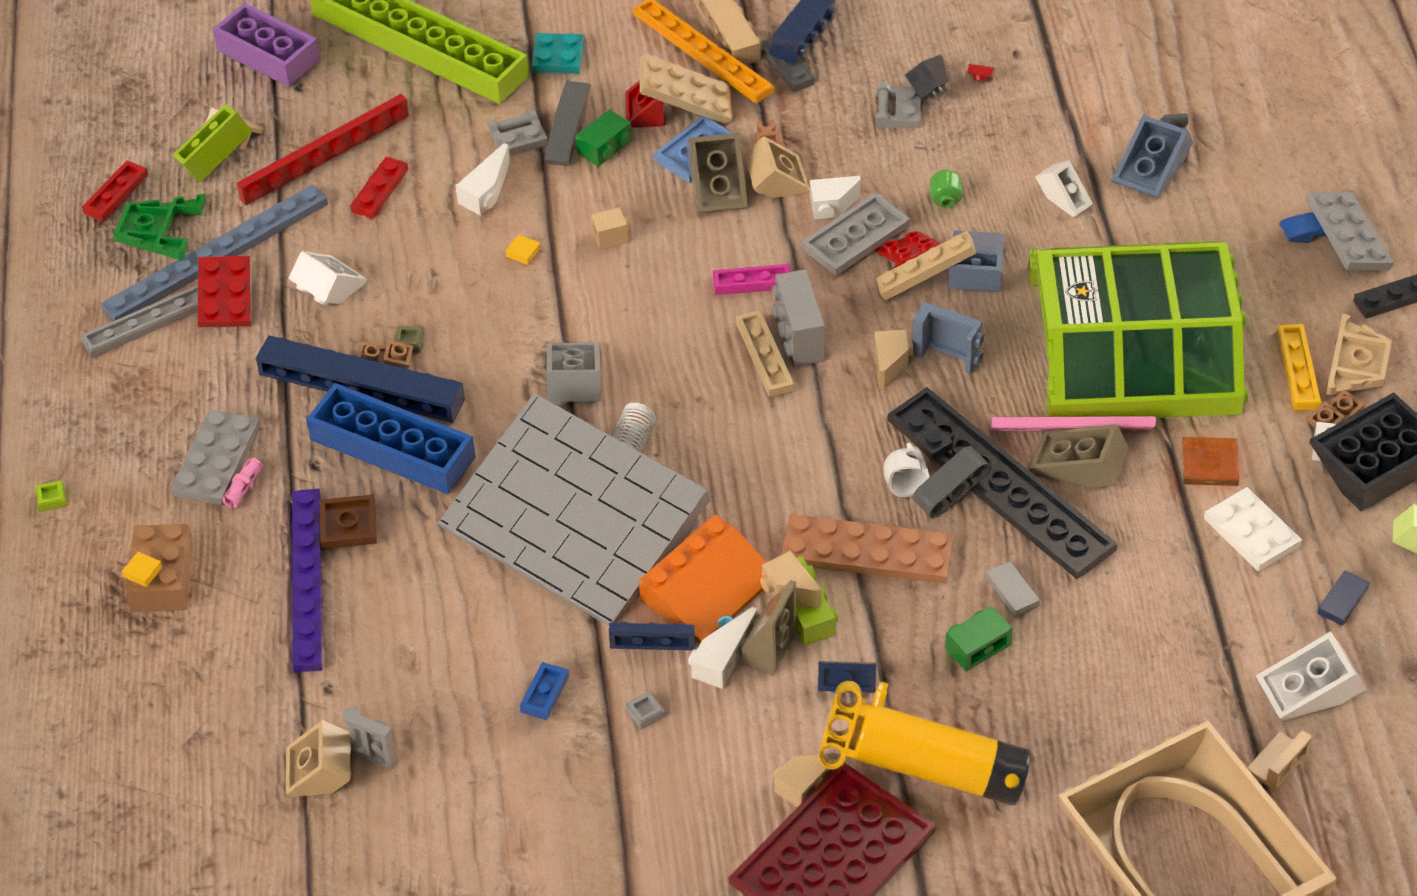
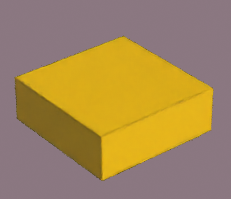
M518 235L505 250L506 257L528 265L541 250V244L530 238Z
M137 552L122 570L124 578L147 587L163 567L161 561Z

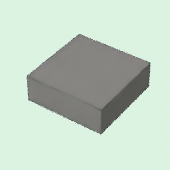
M650 691L625 704L626 711L640 729L665 717V710Z

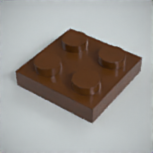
M374 494L319 500L322 549L377 544Z

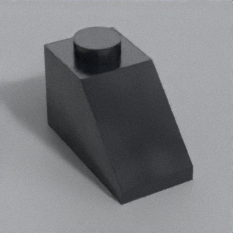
M941 54L920 62L905 74V77L921 99L930 96L931 99L936 97L943 91L942 86L948 82L945 62Z

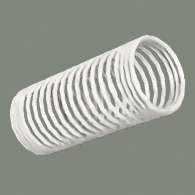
M627 404L620 415L612 437H616L619 441H625L623 443L642 453L656 422L654 412L644 404ZM632 411H634V412L641 413V414L645 415L647 418H649V420L651 421V423H650L645 417H643V416H641V415H639V414L627 413V412H632ZM628 415L639 416L643 418L646 422H648V424H646L643 420L632 416L628 417ZM631 419L638 420V421L642 422L643 424H640V423H638V422H636V421H633V420H631Z

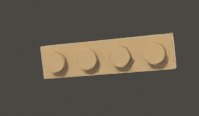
M968 231L952 237L950 240L877 277L880 295L886 301L976 254L972 237Z
M761 310L735 316L736 325L768 396L772 397L794 391V382Z

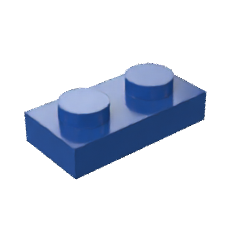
M542 662L520 704V712L547 720L569 678V670Z

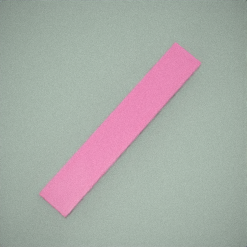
M992 417L991 430L1050 431L1117 424L1120 431L1152 430L1156 426L1155 417Z

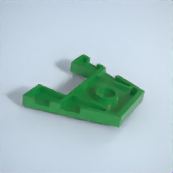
M196 194V199L184 200L183 196L174 197L172 202L159 203V199L126 203L113 233L114 240L160 255L183 260L189 247L188 239L166 237L175 214L202 215L207 202L206 194Z

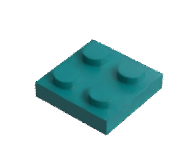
M536 33L532 73L580 74L584 34Z

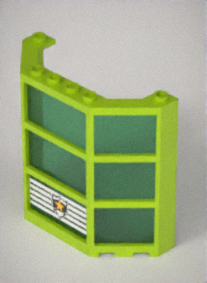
M1203 241L1029 249L1028 272L1030 286L1038 285L1049 363L1046 399L1048 417L1167 418L1242 414L1243 404L1248 403V389L1244 387L1243 327L1246 326L1245 311L1240 310L1242 307V294L1236 290L1238 288V274L1233 272L1235 264L1234 254L1229 253L1228 243Z

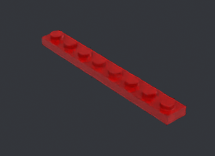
M399 94L237 182L240 201L246 206L409 117L407 98Z

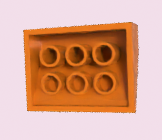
M714 514L639 579L640 601L672 624L684 623L695 625V641L700 644L704 638L719 629L718 620L721 617L730 616L733 618L764 590L760 578H762V565L766 561L736 528Z

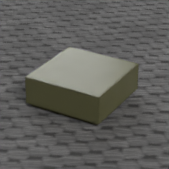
M397 326L394 342L412 345V352L420 353L424 336L423 327Z

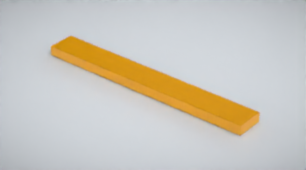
M646 0L633 8V15L757 104L775 93L774 86L657 1Z

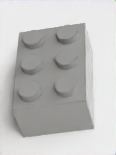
M806 269L775 275L776 286H772V295L776 303L772 304L774 319H779L780 321L778 323L780 338H785L786 340L784 342L786 357L791 356L794 367L823 362L824 323Z

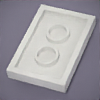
M1248 487L1205 511L1204 519L1258 572L1301 547L1302 539Z

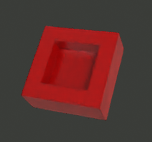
M969 64L967 73L973 75V80L987 82L988 77L994 78L995 68Z

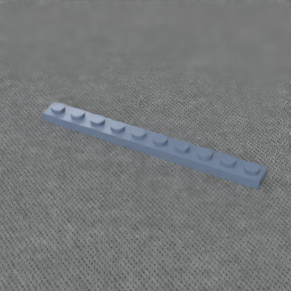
M314 184L306 187L187 254L183 260L171 263L102 302V310L112 321H115L154 304L198 279V257L238 256L328 205L327 197Z

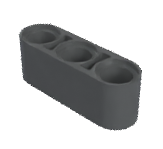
M967 446L915 490L913 500L930 518H937L988 474L990 465L972 446Z

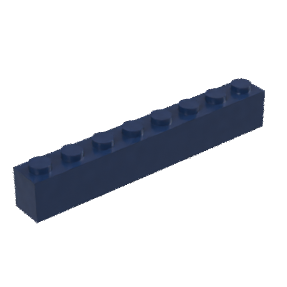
M268 335L256 356L257 367L261 376L326 392L336 383L414 414L454 423L465 401L462 382L409 370L404 367L384 364L380 361L360 358L355 355L351 356L309 344H302L285 338Z

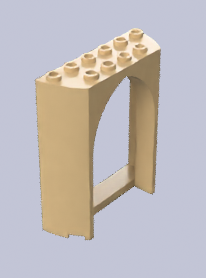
M1209 721L1200 725H1192L1184 733L1174 738L1169 737L1160 745L1150 750H1142L1136 757L1126 762H1119L1110 770L1100 775L1095 774L1084 783L1076 787H1069L1058 795L1059 805L1064 814L1126 896H1155L1130 863L1120 835V824L1126 811L1135 800L1144 798H1166L1181 801L1200 808L1216 818L1232 833L1281 896H1330L1337 881L1334 874Z

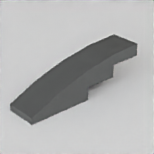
M566 81L548 140L544 158L546 164L570 166L573 148H576L575 136L579 133V130H582L590 83Z

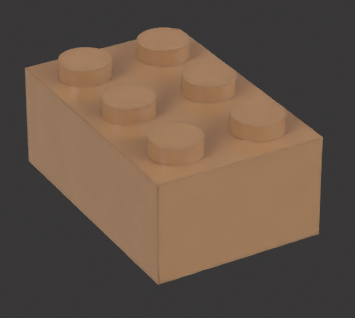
M189 524L134 525L129 562L137 552L161 561L163 568L147 587L127 579L125 592L131 612L187 610L194 542Z

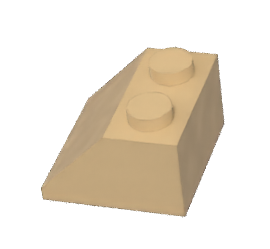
M763 136L743 154L747 164L746 169L752 180V187L757 193H763L770 198H778L807 193L810 190L799 155Z
M321 720L286 747V796L299 797L332 794L350 781L351 746L349 731Z

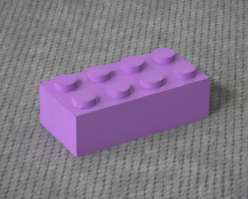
M245 2L213 28L217 51L288 87L320 61L317 38Z

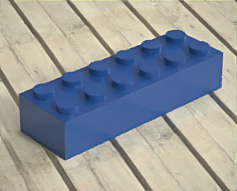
M336 383L333 384L306 419L311 441L448 495L476 458L473 436Z

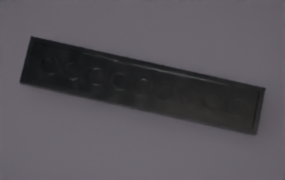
M928 387L888 413L887 421L897 429L899 420L918 409L934 422L953 441V449L934 459L941 466L946 464L963 448L972 446L990 465V470L970 490L1074 578L1079 579L1117 551L1118 543Z

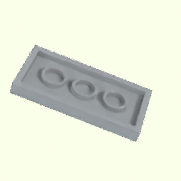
M875 192L801 241V249L837 276L908 228L911 219Z
M1309 192L1306 201L1346 270H1390L1394 264L1392 258L1353 193Z
M209 409L170 489L172 496L223 506L222 497L231 487L235 474H238L260 428L259 419Z

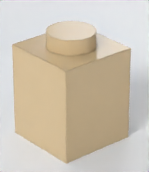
M620 207L591 215L592 233L599 250L629 242L630 220L628 216H623Z

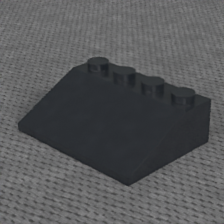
M1394 392L1310 439L1309 443L1341 493L1361 512L1417 480V413Z

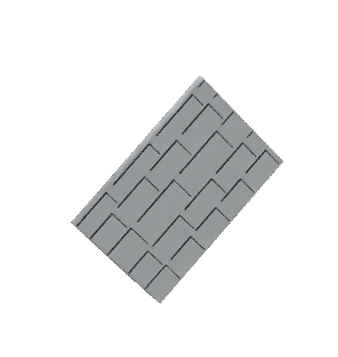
M534 393L439 520L438 525L609 626V623H616L639 596V579L686 539L695 528L694 520L710 500L706 488Z

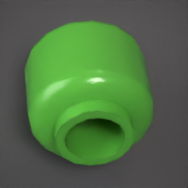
M943 169L930 178V197L933 203L943 208H950L961 201L963 188L960 175L952 170Z

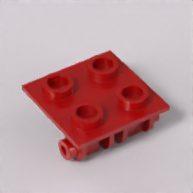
M919 231L907 233L902 239L884 243L883 247L876 249L875 252L896 264L893 267L894 269L942 243Z

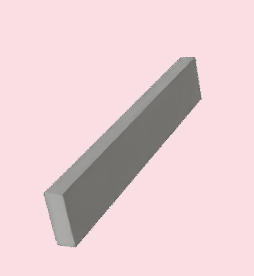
M198 285L80 335L81 342L91 358L192 315L198 312Z

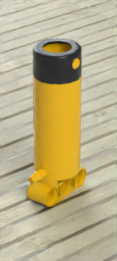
M845 681L838 685L819 745V760L824 767L828 769L839 768L847 757L1012 806L1016 805L1019 801L1030 766L1031 751L1029 749L885 708L883 706L888 684L885 682L879 683L872 704L862 701V691L857 683ZM845 691H853L857 698L852 703H845L840 696ZM837 719H844L849 725L845 730L837 731L832 727V724ZM829 747H835L840 751V754L837 758L829 759L824 755V751Z

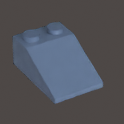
M1143 115L1112 178V182L1158 198L1184 163L1193 144L1189 130Z

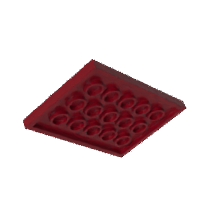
M844 762L728 877L729 885L745 896H875L936 831V824Z

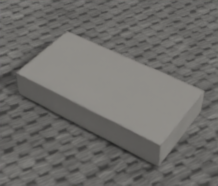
M1011 561L986 572V579L1015 617L1040 605V599Z

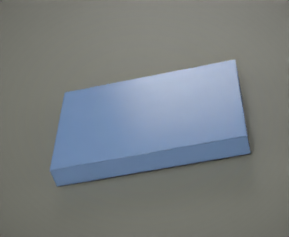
M701 116L653 154V160L691 183L692 179L686 145L689 138L733 133L713 120Z

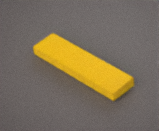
M1304 324L1277 325L1276 332L1293 410H1315L1322 403Z

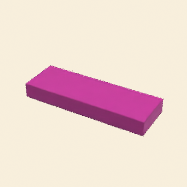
M782 264L713 270L715 295L771 291L772 286H776L775 275L790 272V265Z

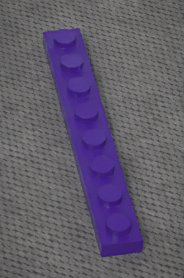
M320 489L292 491L294 673L323 670Z

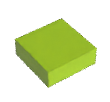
M62 480L35 486L40 512L67 506Z

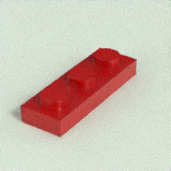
M385 156L351 203V212L374 219L407 173L408 163Z
M127 160L82 206L83 214L104 222L148 176L147 168Z

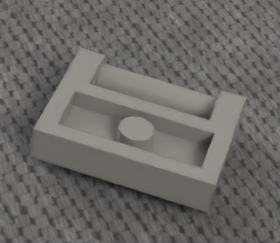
M887 83L879 84L877 86V96L879 97V111L876 115L877 126L883 128H920L921 98L914 88L891 87ZM889 99H896V115L888 113Z
M535 109L527 111V114L499 122L495 120L487 122L489 133L496 148L498 149L503 143L507 144L509 156L548 145V138L538 120ZM530 123L528 126L500 133V131Z
M350 707L346 709L343 713V719L349 728L351 753L392 770L397 763V756L391 727L382 721H373L361 716L357 708Z

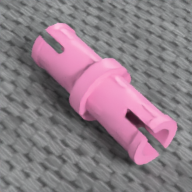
M249 458L241 472L235 474L231 487L222 497V502L226 506L237 508L246 492H250L253 488L255 478L263 469V464L259 460Z

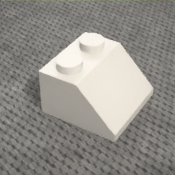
M301 251L289 276V279L297 284V289L313 294L315 301L326 306L329 303L341 304L367 282L365 277L333 256Z

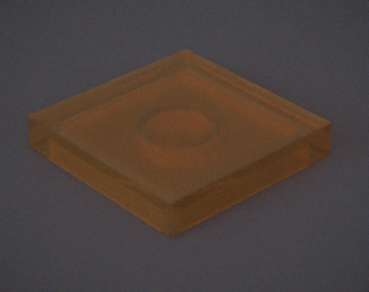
M1182 437L1183 484L1239 486L1237 438Z

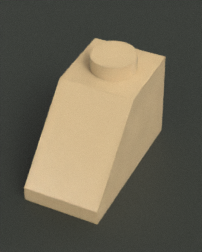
M906 330L874 332V353L879 389L888 386L908 367V356H913L912 340H907Z
M791 551L762 565V578H760V582L766 593H771L774 597L790 580L796 581V605L812 608L821 606V588Z
M835 753L824 754L829 759L838 757ZM819 754L792 756L786 764L779 765L773 775L774 792L798 807L835 769L824 767L820 763Z

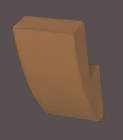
M390 340L387 341L386 347L361 341L357 356L408 369L413 346Z
M1344 389L1330 403L1324 401L1306 418V421L1315 428L1316 422L1338 424L1365 409V406Z

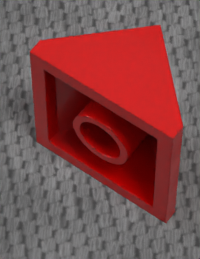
M639 80L625 92L626 120L631 122V128L664 126L663 101L641 94Z

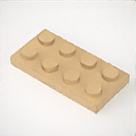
M645 53L642 54L639 59L641 94L728 125L732 119L729 84L683 68L680 65L664 61L658 57Z

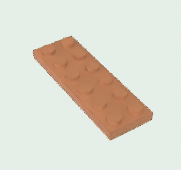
M790 514L781 555L791 551L796 558L803 556L808 566L811 565L813 568L947 584L954 533Z

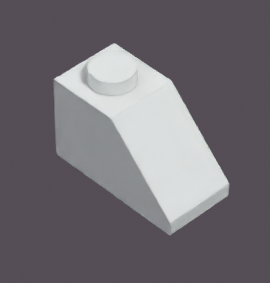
M1070 160L1052 164L1035 176L1046 198L1072 217L1077 216L1093 204Z
M860 176L810 180V201L813 218H835L842 215L860 198Z

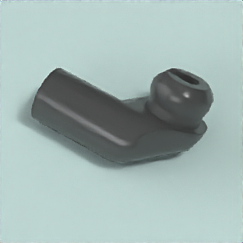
M1187 113L1164 115L1160 119V121L1175 126H1187L1189 122Z

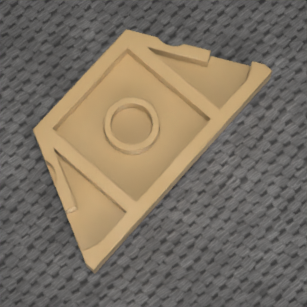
M1342 313L1326 394H1339L1344 389L1347 392L1383 386L1392 340L1382 334L1375 333L1373 329L1366 325L1362 327L1357 326L1350 321L1349 315Z

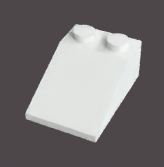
M1331 631L1256 675L1281 721L1341 705L1367 690L1342 646Z

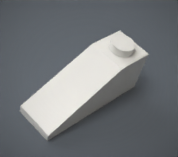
M503 143L456 185L458 204L480 216L494 206L510 164L507 144Z
M751 607L704 638L698 649L692 650L688 664L691 665L692 678L723 689L742 655V652L739 650L740 644L744 636H749L753 619L758 615L757 608Z

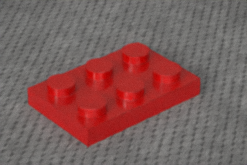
M250 256L198 257V327L251 326Z

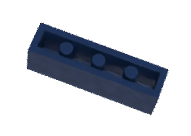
M800 0L772 35L769 55L794 65L801 57L804 58L809 46H813L816 43L818 34H823L829 21L832 22L837 12V8H834L836 0Z

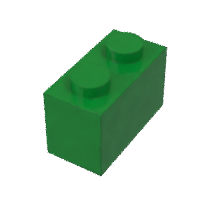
M610 109L575 136L577 154L599 167L632 141L631 122Z
M990 606L983 611L976 612L963 623L953 625L946 632L945 649L965 671H968L1011 646L1013 628Z

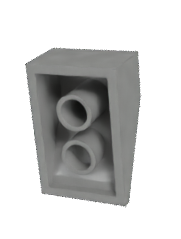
M547 343V400L549 402L562 405L574 401H579L582 404H592L595 401H600L599 343Z

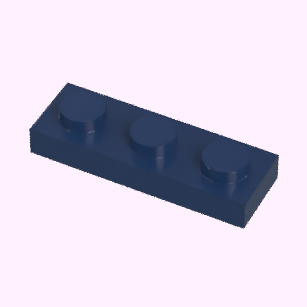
M654 622L609 623L610 649L688 651L695 649V625L684 623L657 624Z

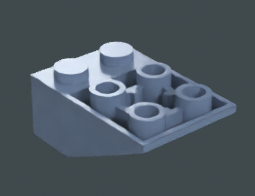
M954 230V232H953V237L956 236V235H959V234H961V233H963V232H965V231H955V230ZM968 231L972 237L976 254L949 267L948 289L1000 292L1005 234Z

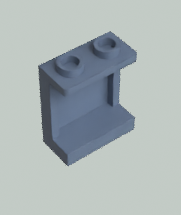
M923 302L913 318V355L922 358L927 348H931L966 360L965 372L970 374L975 365H980L984 352L981 351V346L985 334L982 333V321Z

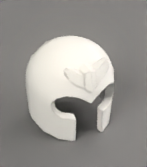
M910 442L907 443V448L895 450L885 459L883 465L885 481L890 491L898 497L912 496L915 490L930 478L922 453L918 447L913 446Z

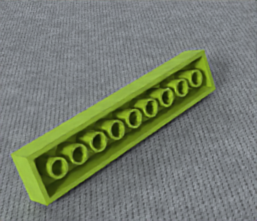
M310 0L313 16L498 104H501L529 77L527 54L413 1Z

